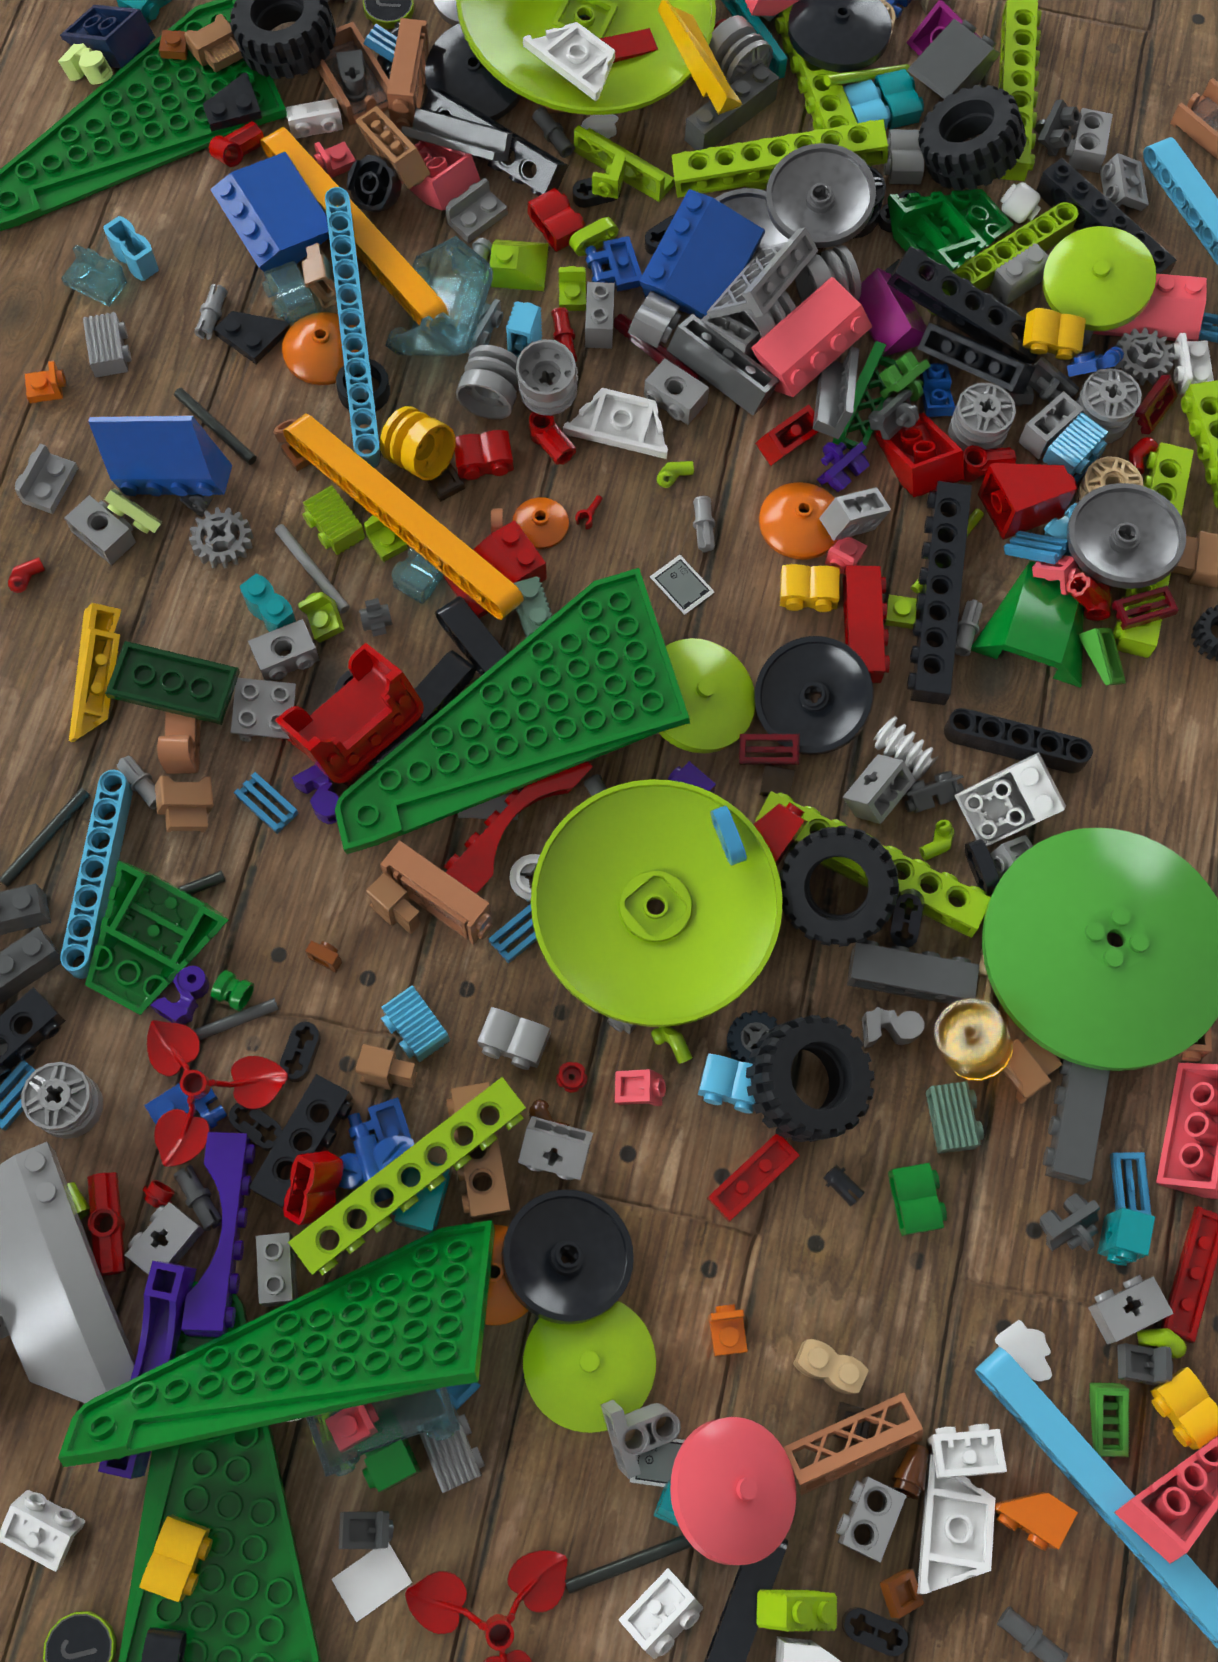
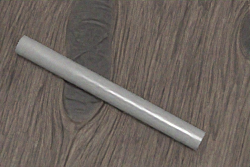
M284 524L278 525L275 528V533L321 590L336 601L338 611L341 614L347 612L350 608L347 602Z

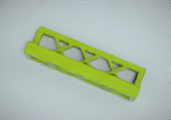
M578 125L574 129L575 153L605 171L607 165L613 163L615 153L625 155L626 174L623 181L657 202H660L674 186V177L591 128L586 130Z

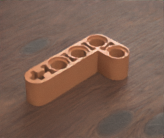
M166 712L165 736H159L157 742L158 759L166 774H191L199 772L201 720Z

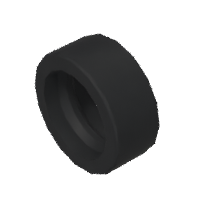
M369 359L371 377L377 379L380 385L373 393L375 411H378L389 399V379L384 367L377 361ZM343 366L337 374L336 386L341 403L349 410L345 369ZM357 374V375H354L353 377H360V376H363V375ZM359 399L356 402L363 403L367 400Z

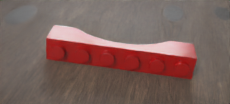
M584 762L529 784L521 792L518 789L514 790L504 800L508 806L501 813L495 810L484 822L488 826L481 835L475 832L464 843V846L468 849L460 857L455 853L443 866L447 870L446 873L477 894L493 876L494 859L498 843L511 820L522 810L537 801L552 796L569 794L593 766L588 762Z

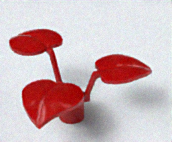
M151 1021L147 1035V1052L150 1063L157 1072L168 1077L176 1075L181 1068L184 1069L180 1079V1088L184 1094L188 1095L187 1103L189 1104L188 1114L181 1109H173L163 1114L156 1123L154 1137L162 1164L166 1167L184 1164L195 1158L205 1148L210 1126L204 1118L194 1117L195 1099L205 1097L212 1086L234 1087L233 1095L238 1104L247 1109H260L270 1104L288 1080L286 1071L270 1059L260 1056H247L239 1059L232 1065L231 1076L234 1081L209 1080L202 1072L190 1070L187 1064L194 1061L200 1052V1040L196 1032L180 1023Z
M550 1550L534 1551L520 1557L512 1565L507 1577L510 1589L518 1594L513 1601L509 1614L507 1616L495 1614L486 1622L462 1607L467 1598L466 1587L462 1580L451 1572L438 1571L431 1573L408 1587L405 1591L406 1602L414 1618L425 1629L433 1633L447 1634L453 1632L459 1623V1613L476 1624L480 1630H484L487 1644L492 1649L499 1651L500 1656H490L483 1662H532L523 1650L516 1649L506 1654V1649L511 1646L514 1640V1630L511 1623L515 1620V1614L522 1600L529 1610L539 1613L547 1612L559 1603L566 1586L568 1559L564 1554Z

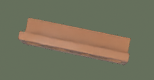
M901 1393L783 1448L792 1465L795 1483L802 1496L907 1448L911 1443L915 1444L922 1441L923 1427L905 1393ZM902 1405L909 1419L899 1425L885 1421L888 1410ZM882 1413L881 1419L875 1417ZM868 1421L878 1425L875 1436L866 1439L855 1435L858 1424ZM852 1427L850 1432L844 1431ZM883 1427L888 1429L881 1433ZM835 1434L848 1439L845 1449L838 1453L824 1448L827 1438ZM821 1441L820 1446L814 1445L815 1443ZM852 1441L857 1442V1444L851 1446ZM804 1448L816 1452L817 1455L814 1463L800 1469L793 1453ZM822 1455L827 1456V1458L820 1460Z

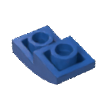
M939 363L930 364L931 366L920 374V379L923 381L922 399L925 414L927 417L953 416L955 404L950 391L952 380L947 364Z

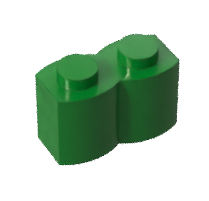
M930 1163L891 1169L888 1172V1178L901 1235L907 1236L944 1228L943 1222L947 1221V1211L944 1202H939L936 1189L940 1188L939 1176L936 1170L931 1169Z

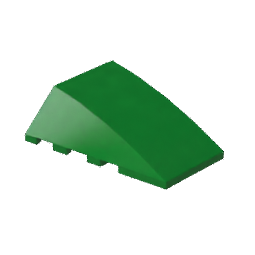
M983 189L955 190L950 195H944L939 191L932 192L930 196L920 197L919 193H909L906 198H899L898 194H889L887 198L893 238L906 252L910 246L920 249L935 262L946 265L951 272L1007 233L1014 225Z
M1029 561L973 643L971 651L998 659L1001 651L1004 650L1055 667L1053 679L1080 688L1082 686L1083 644L1079 634L1083 633L1084 607L1070 594H1061L1060 580L1048 581L1045 578L1033 577L1032 566L1036 562Z
M118 860L114 883L110 888L106 913L102 918L101 931L98 943L94 948L85 986L142 1015L169 986L176 974L196 957L229 919L209 904L156 875Z

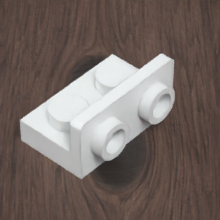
M336 98L285 107L290 132L295 139L343 130L341 113Z
M1179 333L1175 343L1171 344L1173 348L1170 353L1175 354L1174 382L1178 384L1179 394H1185L1190 384L1214 381L1208 341H1187L1186 333Z
M989 1424L968 1426V1432L956 1433L955 1427L935 1429L936 1434H933L927 1440L928 1446H932L937 1479L1007 1472L1000 1429L989 1430Z
M26 1490L10 1505L0 1529V1542L56 1572L63 1565L74 1536L83 1528L85 1520L78 1517L72 1510L62 1508L47 1500L42 1494Z
M667 1568L618 1620L644 1651L653 1659H656L658 1656L668 1653L675 1643L674 1639L684 1629L691 1628L698 1621L699 1613L703 1610V1606L671 1570Z

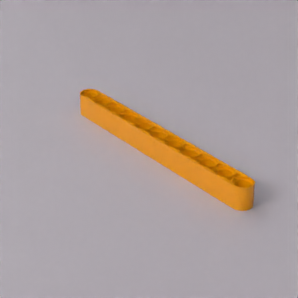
M281 127L261 139V146L268 158L283 152L288 154L326 213L325 194L329 189L339 187L285 127ZM350 199L356 255L424 331L447 318L449 312L443 300Z
M305 413L283 430L286 441L293 449L374 517L376 516L380 522L495 618L502 620L523 602V595L515 584L311 415Z

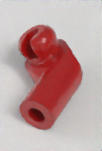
M1144 437L1129 450V462L1139 470L1140 474L1145 472L1144 457L1149 455L1150 452L1156 451L1158 448L1157 442L1152 437Z
M35 558L13 568L8 580V586L11 591L15 593L25 591L31 577L45 571L40 558Z

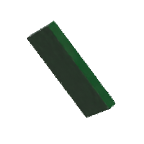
M124 641L105 694L111 699L222 725L240 671L238 667Z

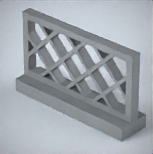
M807 228L797 229L787 242L761 248L707 311L710 319L751 310L755 318L764 316L818 252Z

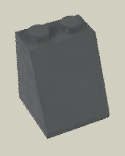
M953 19L907 71L945 99L951 93L954 95L960 92V89L966 87L971 89L975 85H979L1000 53L994 49L997 43L985 34L982 38L974 34L977 28L964 19L961 24L956 19Z

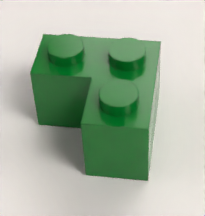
M388 1408L378 1414L380 1420L374 1423L378 1433L354 1446L359 1456L364 1454L366 1456L364 1462L367 1467L362 1469L368 1486L370 1489L377 1488L378 1492H385L422 1472L393 1408Z

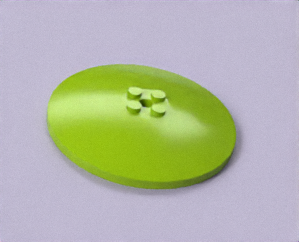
M649 779L619 784L603 790L582 802L559 823L545 843L535 868L531 888V912L536 939L542 955L560 983L573 996L596 1012L617 1021L646 1027H668L695 1022L722 1010L739 998L753 984L768 962L777 941L782 918V889L777 866L768 845L756 827L740 810L718 795L698 786L678 781ZM723 806H727L731 813L747 856L746 861L732 866L726 858L710 811ZM654 899L660 900L664 905V911L658 915L651 914L647 910L649 901Z

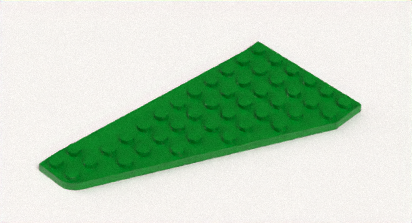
M214 0L198 5L168 30L198 31L213 23L219 14H222L231 23L230 15L236 0ZM161 36L158 37L108 81L104 82L0 169V231L32 221L40 216L207 148L215 136H227L248 124L249 122L211 132L203 108V103L243 73L247 72L262 115V119L254 120L253 122L260 126L287 117L286 108L270 75L265 77L252 70L243 58L216 73L209 64L202 66L190 50H188L187 60L161 58L159 54Z
M632 569L593 581L346 789L339 797L335 807V815L345 853L350 854L377 846L659 732L689 724L690 718L640 569Z
M492 1220L439 1228L91 1399L72 1417L58 1459L63 1467L121 1459L129 1455L442 1387L478 1383L495 1236Z
M194 1281L192 1288H193L198 1282H195V1281ZM233 1294L231 1307L236 1309L235 1324L233 1328L228 1329V1332L248 1323L244 1304L237 1294ZM181 1330L175 1358L217 1337L186 1336ZM270 1425L152 1450L119 1662H141L145 1638L150 1627L187 1632L183 1662H321ZM169 1515H175L210 1528L208 1538L213 1539L206 1559H199L195 1573L199 1575V1579L192 1595H185L184 1600L180 1602L139 1588L166 1517Z

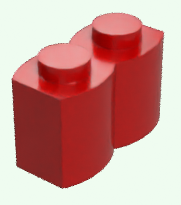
M556 188L528 201V215L531 221L542 232L546 241L556 252L569 246L571 236L585 227L581 214L575 213L570 208L567 196L564 193L561 194Z
M492 430L482 434H465L456 437L454 452L460 478L475 480L485 474L503 476L514 470L508 430Z
M329 1151L298 1154L291 1168V1186L284 1199V1217L298 1225L310 1224L333 1208L336 1203L335 1190L339 1186L343 1174V1160Z

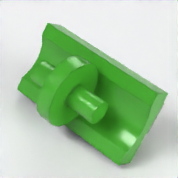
M909 351L895 361L902 374L895 364L879 374L886 386L880 391L884 399L894 391L902 392L904 389L911 390L910 401L914 402L922 397L923 381L921 379L916 380L915 378L931 365L927 359L918 362L912 351Z

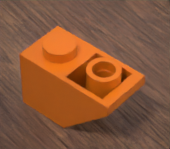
M1038 1492L995 1503V1512L999 1514L997 1520L1013 1531H1016L1017 1527L1028 1533L1027 1540L1043 1551H1046L1047 1547L1059 1550L1078 1514L1077 1511L1046 1492Z

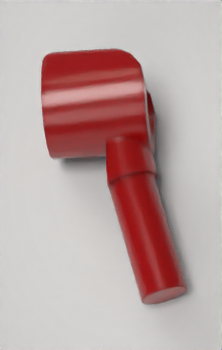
M600 495L596 496L587 510L583 509L576 513L577 525L582 518H588L589 520L586 522L585 528L591 529L593 526L592 516L603 500Z

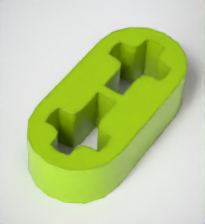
M604 217L575 232L569 240V245L576 255L584 256L586 255L585 249L587 247L594 246L598 249L603 246V241L615 239L619 229L610 217Z

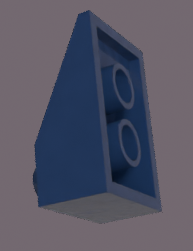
M93 5L60 34L62 40L70 45L84 43L92 51H101L110 67L119 69L148 47V44L156 38L140 9Z

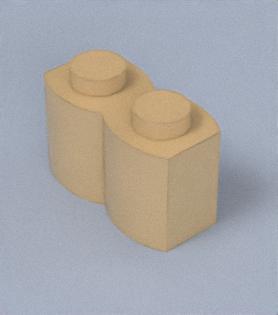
M814 1339L802 1342L793 1362V1365L802 1374L814 1379H823L829 1387L843 1394L859 1393L869 1371L858 1359L848 1355H838L828 1344Z

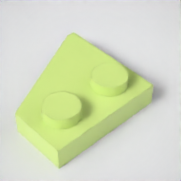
M116 488L109 491L104 499L110 503L107 507L120 517H123L124 514L134 519L132 524L146 534L149 530L153 533L158 530L162 521L137 503L124 497L123 493Z

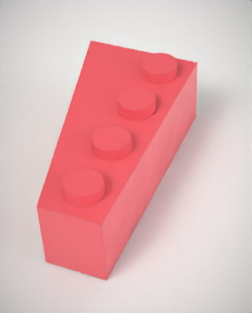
M1218 1436L1114 1512L1170 1564L1188 1553L1218 1510Z

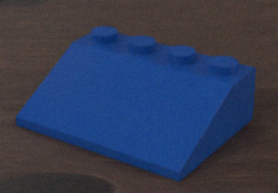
M286 152L233 171L210 189L258 267L273 281H276L307 256L306 247L316 243L321 245L329 238L327 215Z
M688 189L639 280L645 298L650 291H653L680 305V311L690 315L693 314L702 319L707 315L710 307L750 262L765 234V230L713 197Z
M194 416L89 418L90 428L109 477L123 494L128 496H212L225 494L232 464Z

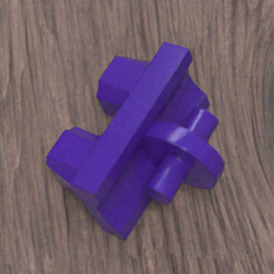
M861 441L844 455L843 451L846 449V446L843 442H840L838 445L828 442L823 447L825 456L821 459V462L825 466L830 462L833 465L818 477L817 481L821 486L828 482L836 492L844 489L852 481L844 472V467L848 466L852 473L858 476L870 466L862 453L867 447Z

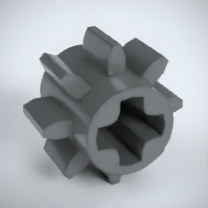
M378 598L365 601L366 608L359 610L363 630H372L373 637L387 634L385 626L392 625L388 604L380 605Z

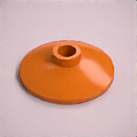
M537 497L529 499L516 509L513 516V521L515 520L536 549H546L557 545L568 532L569 518L566 510L561 504L549 498ZM542 516L545 517V519L537 520L536 517Z

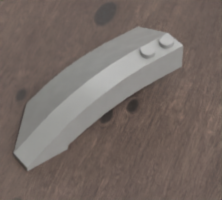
M44 1142L18 1153L0 1164V1312L29 1382L82 1403H87L91 1399L130 1381L136 1360L89 1245L57 1154L48 1142Z

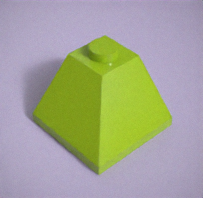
M495 239L491 248L489 266L491 287L544 291L549 243Z

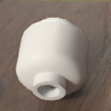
M1024 182L1017 185L1013 183L1000 200L1003 203L1001 210L1016 223H1023L1026 219L1032 221L1041 209L1038 206L1041 198L1040 194Z

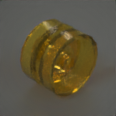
M965 998L956 1001L944 1009L935 1022L934 1037L937 1047L949 1067L963 1078L968 1080H984L995 1076L1006 1067L1012 1057L1013 1041L1000 1012L987 1001L979 998Z

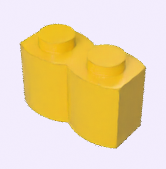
M1035 308L1026 314L1023 347L1031 349V353L1046 354L1049 352L1055 354L1057 359H1072L1073 356L1082 352L1086 319L1076 315L1061 314L1050 309Z
M799 564L783 565L780 575V606L786 607L791 611H799L807 607L813 608L818 612H829L832 609H837L840 568L833 566L809 567Z
M1189 1367L1180 1369L1172 1375V1381L1160 1383L1150 1391L1154 1397L1152 1400L1154 1408L1162 1417H1168L1175 1427L1173 1433L1184 1447L1189 1446L1192 1450L1200 1449L1218 1436V1406L1209 1397L1206 1389Z
M175 1515L167 1516L139 1588L176 1602L184 1600L185 1595L191 1596L199 1579V1575L195 1573L199 1559H206L213 1539L208 1538L210 1528Z

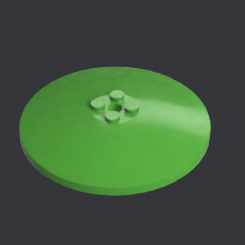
M1082 828L1066 831L1051 836L1025 851L1007 869L993 890L987 905L982 930V951L990 984L997 999L1012 1021L1029 1038L1052 1054L1069 1062L1100 1070L1125 1071L1151 1067L1179 1055L1192 1046L1210 1029L1218 1018V898L1203 877L1186 860L1164 845L1145 836L1113 828ZM1108 933L1118 934L1122 939V946L1114 947L1110 945L1107 940Z

